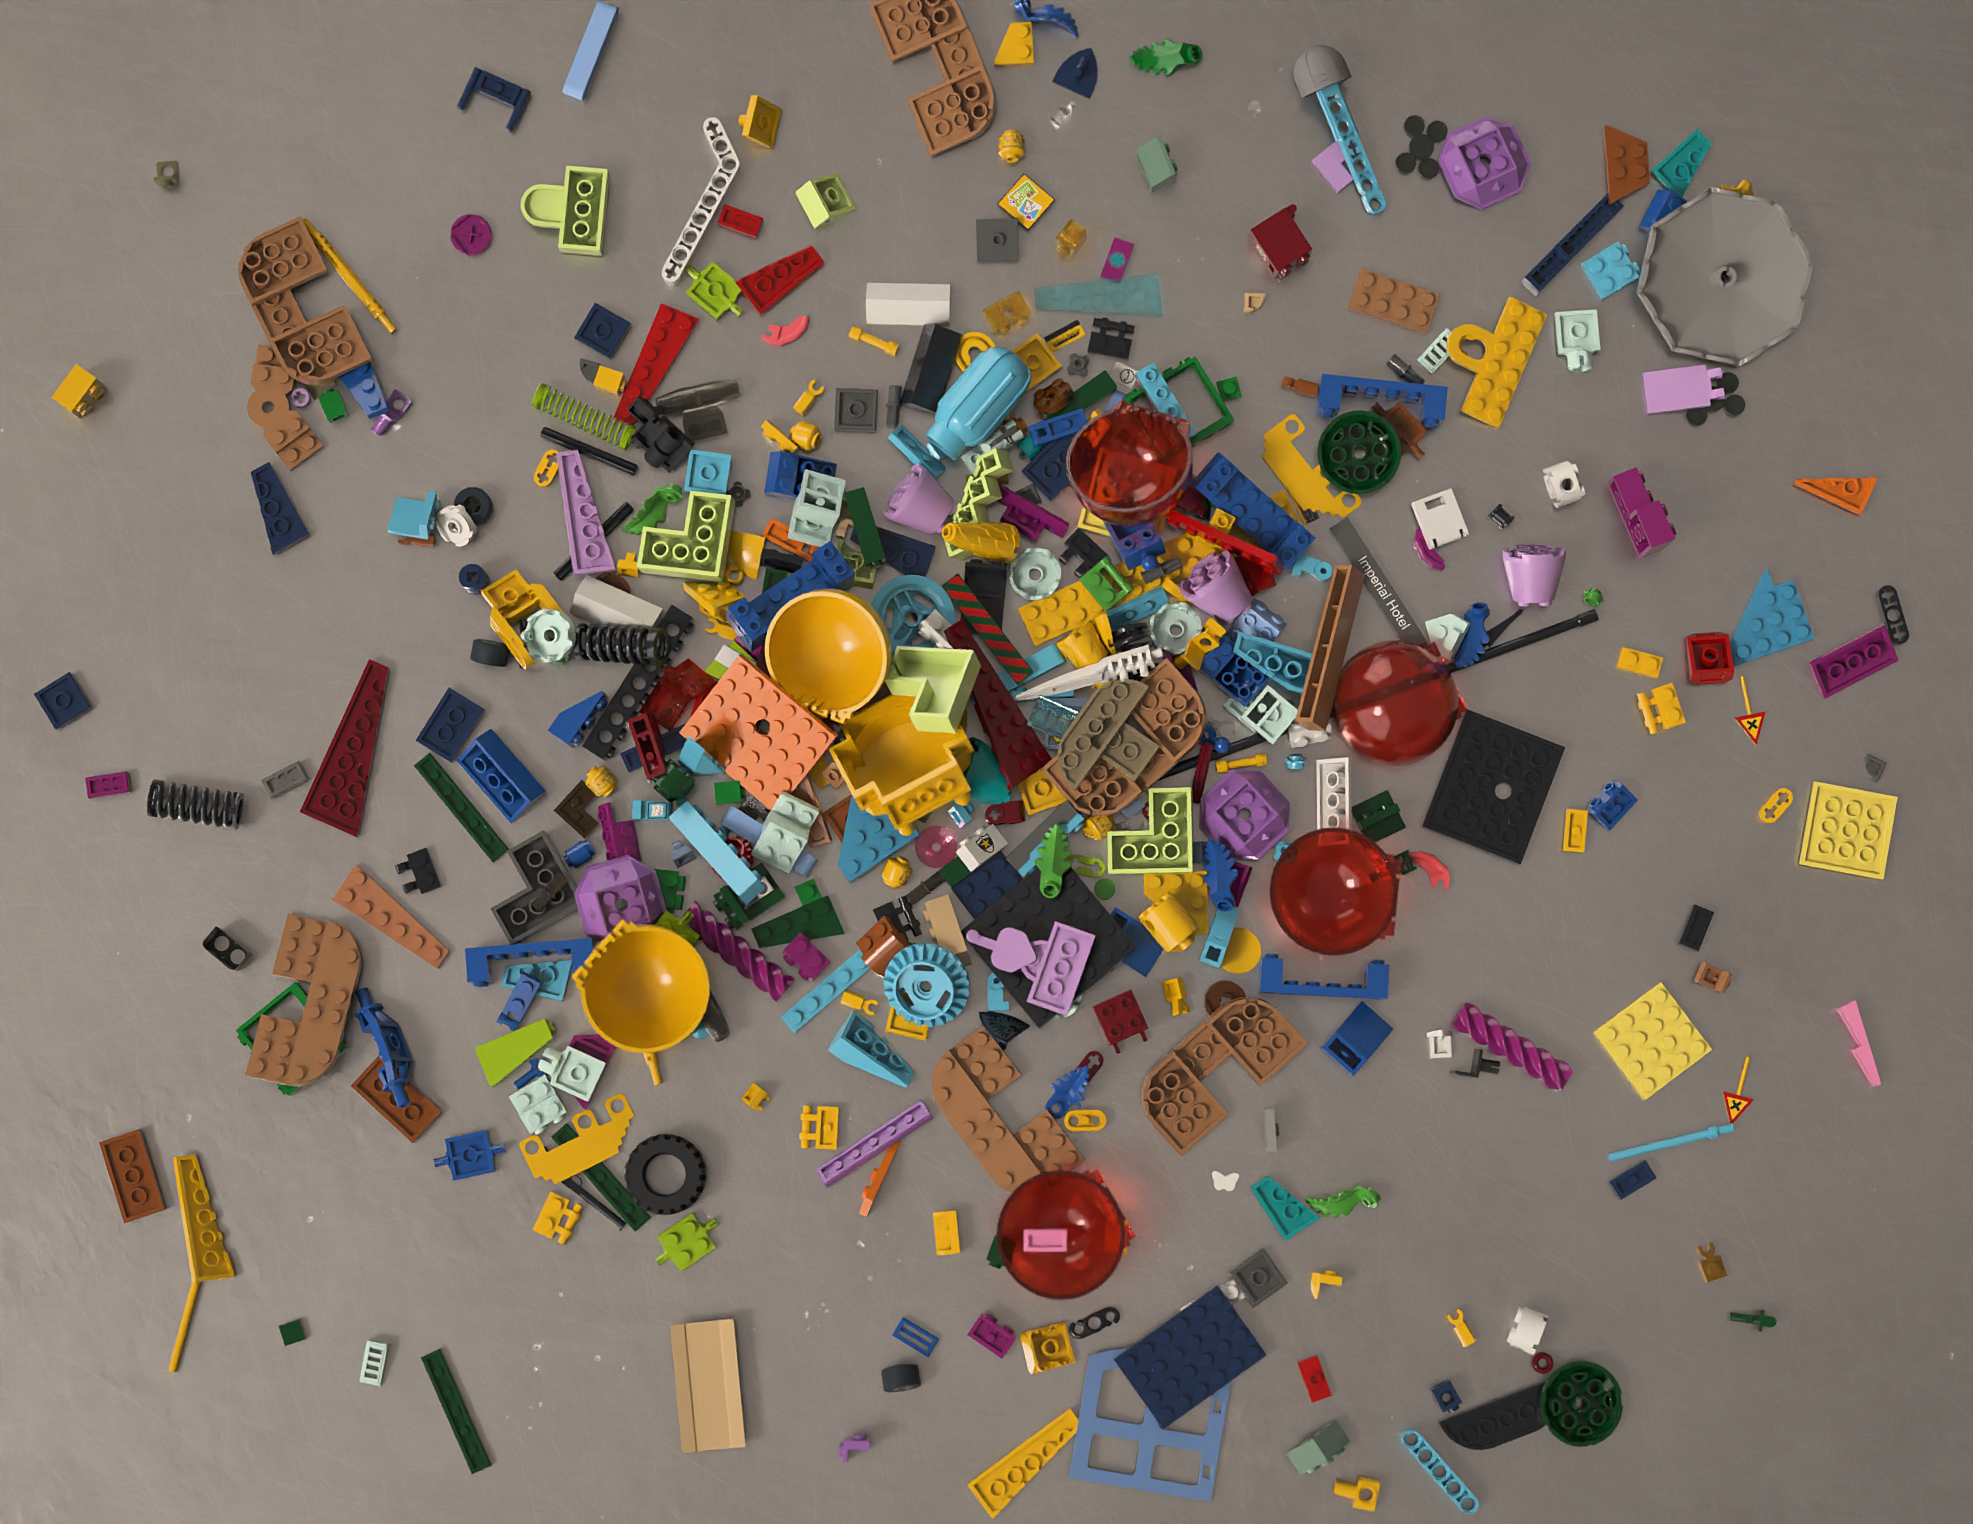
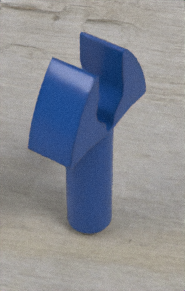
M540 1059L529 1061L531 1070L514 1082V1086L517 1089H520L536 1076L548 1075L543 1071H536Z

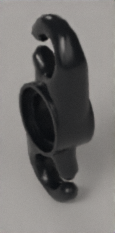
M1106 1307L1088 1315L1082 1320H1078L1077 1324L1083 1327V1332L1080 1334L1075 1332L1076 1324L1073 1322L1069 1326L1070 1335L1076 1339H1083L1101 1331L1107 1326H1111L1112 1322L1106 1319L1108 1312H1112L1115 1315L1113 1322L1116 1324L1120 1319L1119 1311L1113 1307ZM1091 1317H1098L1100 1319L1101 1325L1099 1328L1092 1329L1089 1327L1088 1321Z

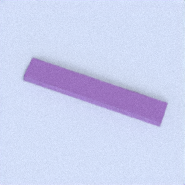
M921 1099L818 1167L816 1171L828 1188L931 1120L933 1116Z

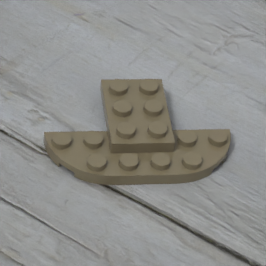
M1124 679L1125 682L1118 680L1104 684L1091 695L1065 731L1058 747V764L1063 778L1075 791L1100 757L1136 782L1157 753L1160 746L1125 723L1149 690V686L1130 679Z

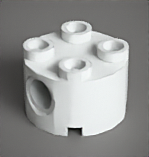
M1565 461L1543 469V473L1547 474L1543 476L1551 500L1556 499L1557 502L1553 503L1556 508L1579 501L1581 496L1585 495L1582 483H1578L1576 477L1579 475L1575 463L1572 464L1569 461ZM1566 479V487L1562 488V481Z
M1525 1306L1524 1309L1519 1308L1514 1322L1518 1323L1517 1327H1512L1507 1342L1510 1343L1511 1347L1534 1355L1544 1331L1548 1315Z

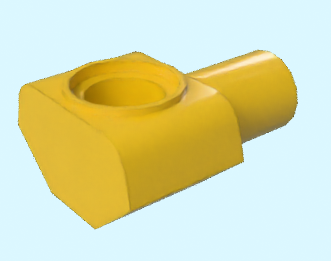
M1359 1476L1357 1484L1336 1480L1333 1494L1352 1498L1353 1508L1374 1512L1380 1481ZM1365 1488H1369L1372 1491L1371 1497L1367 1500L1361 1498V1491Z

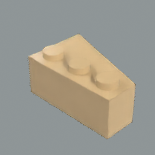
M947 894L924 902L926 910H923L926 922L931 921L933 927L929 929L932 940H937L939 946L954 953L963 963L964 967L972 965L949 895Z

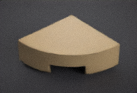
M1245 292L1244 314H1250L1258 310L1265 300L1266 293Z

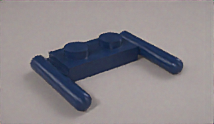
M474 67L457 104V108L459 110L465 109L474 89L493 99L515 107L506 125V130L512 132L531 91Z

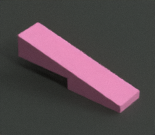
M1852 1000L1837 1010L1858 1044L1857 1047L1852 1049L1853 1054L1872 1086H1878L1881 1084L1856 1000Z

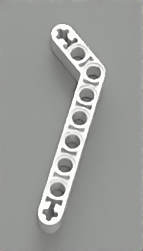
M711 117L705 120L703 129L719 165L662 269V277L665 283L671 286L679 284L682 280L685 270L690 265L740 172L739 160L721 122L717 118ZM712 125L716 128L718 137L716 138L712 130H710V126ZM720 143L727 145V149L722 152L718 151L716 147ZM728 162L736 163V167L733 170H727L725 165ZM718 180L726 181V185L723 188H717L715 184ZM715 198L717 201L714 206H707L705 204L706 200ZM699 216L707 218L706 222L701 225L696 223V219ZM689 234L697 236V239L692 243L686 241V237ZM680 252L687 254V258L683 261L676 259L677 254ZM675 269L676 277L672 276L669 278L667 273H672Z

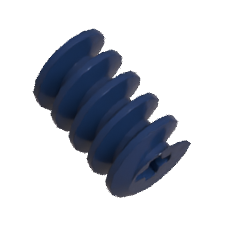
M467 564L459 572L461 585L473 595L481 594V590L489 586V576L477 564ZM475 577L477 578V581L474 582L471 579Z

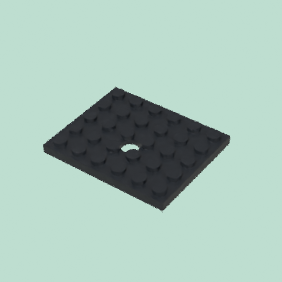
M1467 709L1422 827L1521 865L1565 747ZM1499 783H1506L1510 786L1511 795L1507 799H1500L1496 796L1495 788Z

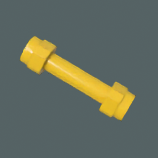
M854 325L849 333V337L853 340L859 341L860 339L884 349L885 353L892 356L896 355L899 344L890 340L889 342L863 332L862 328Z
M1265 753L1255 754V757L1231 761L1222 759L1215 761L1217 773L1228 772V769L1256 765V767L1266 766L1267 759Z

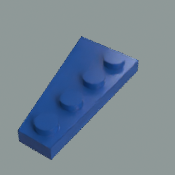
M371 362L339 376L369 419L389 412Z

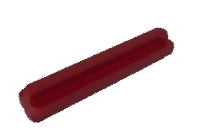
M1203 742L1201 745L1192 785L1193 803L1196 804L1200 803L1213 750V744Z

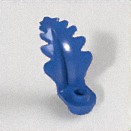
M1014 0L1016 11L1019 15L1023 14L1026 21L1055 22L1065 26L1074 37H1078L1077 26L1074 25L1075 20L1070 18V13H1063V7L1054 9L1053 4H1047L1037 9H1031L1030 0Z
M1473 603L1471 608L1464 614V620L1471 624L1453 659L1454 665L1457 668L1468 667V664L1473 665V660H1480L1476 653H1485L1482 643H1488L1490 640L1484 627V620L1490 615V609L1486 603Z
M1209 839L1208 843L1205 844L1207 846L1205 852L1208 854L1204 855L1205 859L1209 861L1204 864V868L1209 873L1204 875L1203 879L1210 888V896L1216 908L1227 912L1235 905V898L1230 890V886L1237 878L1238 871L1231 869L1235 864V859H1227L1231 854L1230 850L1224 851L1225 845H1219V841Z
M1088 1066L1078 1067L1077 1072L1071 1070V1076L1064 1074L1065 1081L1057 1078L1056 1081L1059 1086L1051 1083L1055 1093L1046 1103L1045 1110L1048 1109L1055 1119L1063 1117L1071 1105L1081 1107L1077 1099L1083 1101L1084 1097L1080 1092H1087L1083 1085L1087 1086L1089 1084L1085 1079L1090 1077ZM1054 1104H1057L1060 1107V1110L1057 1113L1052 1111V1106Z

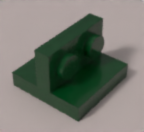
M1388 790L1352 807V815L1368 846L1406 828L1399 814L1401 810L1397 803L1394 804Z

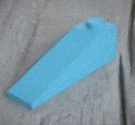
M1238 632L1233 650L1235 654L1286 689L1302 694L1312 653Z
M687 738L678 758V763L681 764L679 769L682 772L691 773L693 776L726 773L725 768L721 765L718 766L720 763L692 738Z
M853 1010L835 1034L828 1051L847 1064L907 1088L914 1074L912 1068L898 1053H893L886 1045L888 1041L884 1037L881 1039L873 1030L875 1027L870 1021Z

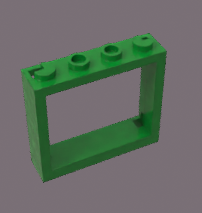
M1196 356L1191 359L1188 357L1179 362L1180 366L1175 369L1170 367L1164 370L1161 375L1165 382L1169 383L1193 368L1222 415V418L1197 432L1196 438L1178 448L1176 445L1164 453L1160 449L1133 403L1146 396L1142 388L1138 391L1135 388L1125 395V406L1158 460L1164 465L1234 423L1233 416Z
M298 982L290 985L236 1030L239 1034L237 1038L243 1046L248 1045L252 1050L254 1038L248 1031L259 1023L261 1014L268 1016L292 995H295L305 1007L308 994ZM344 1039L338 1058L351 1048ZM276 1085L284 1095L287 1093L288 1096L294 1095L303 1087Z

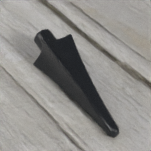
M1517 610L1506 620L1488 630L1487 633L1490 640L1488 643H1482V646L1485 648L1488 645L1490 648L1505 629L1522 614L1523 610Z

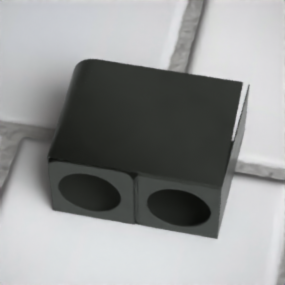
M217 926L203 941V947L231 970L239 971L252 955ZM220 936H224L229 940V947L224 951L217 950L214 944L215 940ZM237 949L245 953V958L240 964H234L231 961V953Z

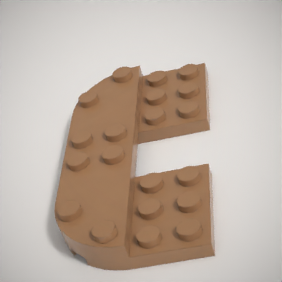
M877 0L870 3L869 7L892 62L931 45L945 78V82L908 98L930 155L935 156L968 140L972 141L983 134L995 115L996 93L956 0Z
M301 216L254 238L244 249V254L239 262L238 273L243 290L285 372L299 382L309 385H324L334 382L336 377L371 362L372 358L345 305L306 322L290 289L327 273L328 270Z
M1168 658L1163 660L1148 676L1140 681L1149 686V690L1131 713L1146 730L1147 733L1144 736L1160 746L1136 782L1101 757L1076 791L1069 786L1060 772L1058 754L1041 769L1065 799L1079 811L1095 816H1109L1123 811L1189 754L1202 739L1207 723V713L1203 699Z
M288 914L272 974L277 977L310 983V990L301 1023L261 1014L245 1074L246 1077L286 1086L300 1087L313 1084L314 1081L326 1076L334 1067L340 1053L344 1038V1028L353 993L356 992L362 965L360 950L354 938L339 924L332 921L325 922Z
M1238 997L1227 1001L1149 1070L1144 1079L1141 1092L1144 1111L1153 1125L1182 1156L1229 1115L1200 1081L1233 1054L1261 1086L1308 1043L1269 1002L1256 997Z
M980 1026L948 1050L938 1061L932 1078V1090L935 1101L991 1178L999 1186L1016 1194L1027 1195L1041 1192L1085 1161V1158L1048 1109L1016 1133H1011L988 1100L1022 1074L995 1038L983 1026Z

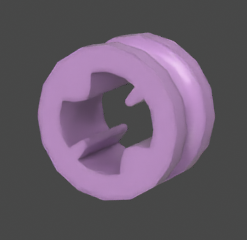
M297 388L291 394V401L296 407L305 408L310 404L311 396L305 389ZM299 393L306 396V400L303 399V403L295 400L296 397H299Z

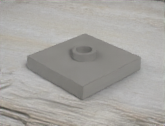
M1264 1109L1266 1151H1277L1276 1136H1279V1125L1275 1123L1274 1109Z

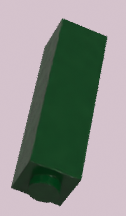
M1104 370L1074 391L1073 398L1069 396L1067 399L1068 404L1064 408L1049 415L1047 412H1044L1045 419L1043 421L1083 408L1085 413L1114 393L1117 385L1107 371Z
M862 487L845 492L844 496L866 567L870 566L871 569L881 567L883 562H886V558L865 488Z

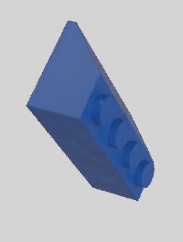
M492 729L475 738L457 759V762L510 823L519 818L546 792Z

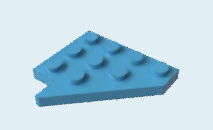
M1769 571L1763 572L1730 641L1734 666L1815 639L1794 580L1774 586Z
M852 795L838 866L851 883L920 835L916 829L909 836L900 834L898 830H895L887 814L873 816L865 810L861 811Z

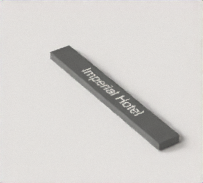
M1348 517L1332 526L1330 531L1351 564L1365 574V586L1417 667L1421 669L1437 659L1436 654Z

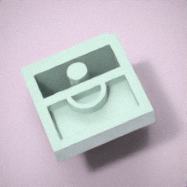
M806 469L803 474L801 490L794 502L787 538L818 547L829 542L833 526L840 515L846 480Z
M1269 685L1267 687L1263 686L1246 707H1243L1232 697L1223 706L1252 732H1258L1272 745L1296 718L1298 712L1294 706Z
M782 790L763 823L761 836L755 844L751 855L789 873L808 841L809 829L818 816L820 809Z

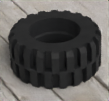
M660 1134L647 1138L640 1142L630 1153L628 1162L625 1165L626 1173L624 1178L628 1193L631 1194L633 1201L640 1205L642 1209L653 1214L672 1215L682 1212L699 1199L705 1188L707 1174L702 1154L694 1144L680 1136ZM664 1154L678 1158L682 1162L686 1173L682 1187L669 1195L655 1192L650 1188L646 1180V1170L649 1163L655 1157Z

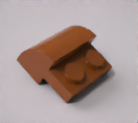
M883 916L856 942L864 955L862 957L864 963L881 976H885L886 968L891 959L900 950L911 945L904 933L898 932L888 916Z

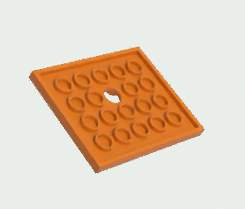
M742 654L735 659L679 732L684 738L690 737L720 763L718 766H723L729 776L735 781H739L742 787L770 810L782 790L789 794L794 792L838 736V734ZM765 719L770 723L771 731L769 734H761L757 730L756 723L758 720Z

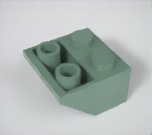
M1161 136L1136 149L1137 158L1151 192L1174 183L1175 176L1177 175L1176 171H1178L1174 159L1170 160L1169 158L1170 149L1166 140L1162 141Z

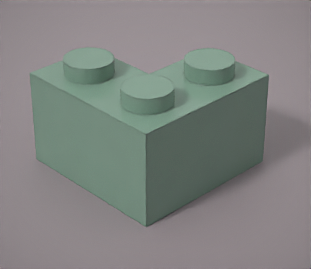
M1335 1420L1322 1427L1310 1438L1298 1443L1286 1454L1300 1475L1307 1471L1311 1474L1320 1468V1464L1324 1467L1334 1460L1333 1455L1336 1457L1345 1451L1344 1446L1350 1441Z

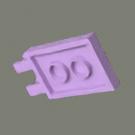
M1706 364L1643 373L1648 415L1711 407L1710 400L1725 399L1724 388L1712 390L1711 379H1722L1721 368L1706 370Z

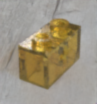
M1070 219L1055 238L1056 251L1064 258L1068 256L1072 259L1087 240V230Z
M1018 290L983 309L982 314L993 334L999 333L1003 335L1011 330L1010 327L1016 323L1022 325L1029 320L1028 317L1031 316V311ZM1004 311L1011 313L1010 319L1007 316L1003 317Z

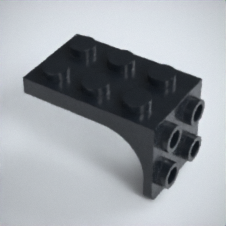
M970 559V562H965L964 582L1002 630L1007 566L1003 565V562L991 561V564L982 563L983 560ZM961 613V619L963 620L964 624L966 625L972 635H978V633L974 630V628L971 626V624L968 622L965 616Z

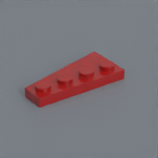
M809 245L734 282L757 312L761 314L824 263V260L814 247Z

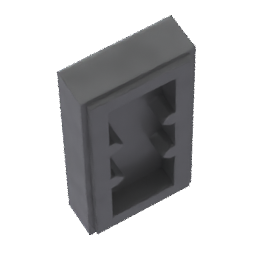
M297 761L261 781L270 799H273L309 779L300 761Z

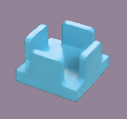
M690 449L684 492L697 491L726 495L727 489H729L732 456Z

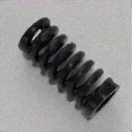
M1147 622L1132 624L1112 631L1113 643H1116L1115 650L1125 652L1145 645L1152 647V641L1130 644L1149 636V631L1145 630L1148 629ZM1148 666V672L1154 669ZM1137 669L1138 674L1135 675L1132 671L1128 672V679L1140 682L1144 677L1140 676V669Z
M580 623L575 629L576 641L573 652L576 659L580 661H612L613 663L622 662L624 664L633 663L636 665L642 663L644 665L663 666L669 656V635L662 628H651L650 630L646 627L638 629L637 627L627 628L626 626H621L618 628L616 625L608 627L604 624L598 627L596 624L588 626L586 623ZM583 632H586L585 649L582 648L581 642ZM661 640H663V653L660 657H658L661 648Z
M153 779L147 799V815L149 817H157L158 815V817L163 819L169 816L171 820L180 818L182 822H187L191 819V822L194 824L202 821L206 826L213 822L215 827H221L224 824V827L227 829L238 830L244 807L243 793L234 792L233 798H235L234 807L231 808L233 811H229L232 793L231 791H226L220 816H218L221 791L215 789L212 797V806L207 815L210 790L208 787L203 788L200 807L196 814L199 788L195 785L192 787L189 805L185 812L188 787L186 784H182L179 790L178 804L174 811L176 783L171 782L169 784L167 802L163 809V799H166L163 796L165 781Z

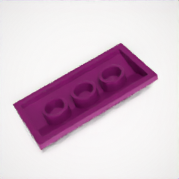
M1882 624L1809 662L1817 687L1823 698H1827L1899 660L1886 627Z

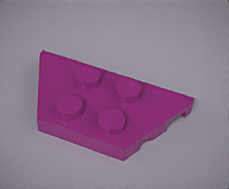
M574 1035L569 1045L606 1063L600 1079L616 1048L615 1045L609 1043L600 1035ZM574 1096L581 1107L587 1109L589 1102Z

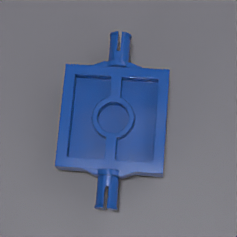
M487 1130L445 1139L446 1156L434 1158V1162L442 1161L434 1165L435 1167L448 1165L453 1181L495 1172L494 1154L506 1152V1149L497 1150L504 1148L505 1144L492 1146L489 1142Z

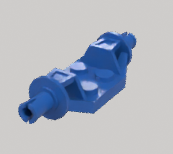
M361 988L355 992L361 1009L356 1011L355 1017L359 1019L363 1033H372V1037L379 1048V1056L384 1061V1066L377 1071L383 1083L382 1090L383 1092H393L398 1108L406 1107L411 1104L405 1086L411 1082L409 1074L413 1062L399 1024L381 1011L383 1009L381 1003L373 1004L368 988ZM398 1070H400V1071H399V1079H397V1071H398Z

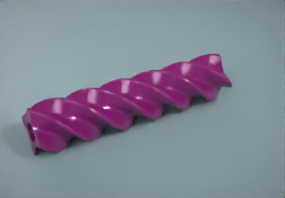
M697 901L687 910L691 912L688 917L692 913L694 917L688 925L700 935L698 940H703V943L710 951L719 953L725 963L736 966L737 971L743 977L752 979L759 990L768 992L770 997L777 1002L788 990L795 978L783 975L781 968L777 964L767 962L762 952L751 949L743 937L734 936L729 926L724 923H718L710 911L700 909Z
M1464 1003L1452 1021L1457 1031L1470 1033L1475 1042L1488 1045L1490 1050L1496 1055L1506 1056L1513 1066L1524 1067L1529 1076L1542 1078L1544 1084L1550 1089L1562 1091L1573 1074L1571 1067L1566 1062L1554 1059L1545 1049L1536 1048L1528 1038L1520 1037L1510 1027L1500 1025L1494 1017L1482 1014L1473 1004Z

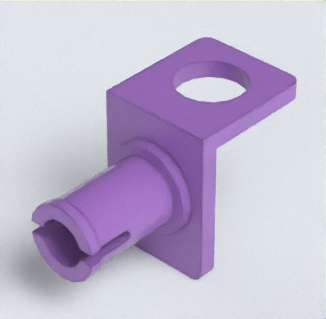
M394 390L386 402L389 412L381 414L373 427H371V430L375 434L382 436L390 422L392 423L402 418L412 400L399 390ZM396 397L401 398L404 402L401 409H396L393 406V400Z

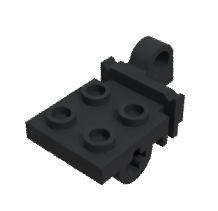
M640 395L626 410L642 424L631 437L633 439L631 443H639L636 448L639 449L641 447L646 451L644 458L652 467L660 468L662 466L670 473L695 445L666 416L658 417L663 411L659 405L653 406Z

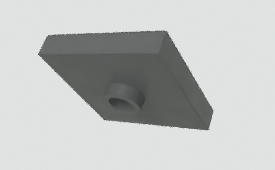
M1018 218L976 219L977 261L1019 260Z
M836 388L834 430L876 432L878 390Z
M1264 1248L1229 1272V1275L1252 1308L1287 1284V1281Z

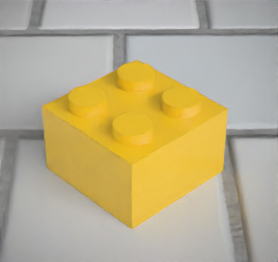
M75 364L51 398L78 418H81L82 415L85 416L90 411L93 400L98 399L102 395L105 385Z

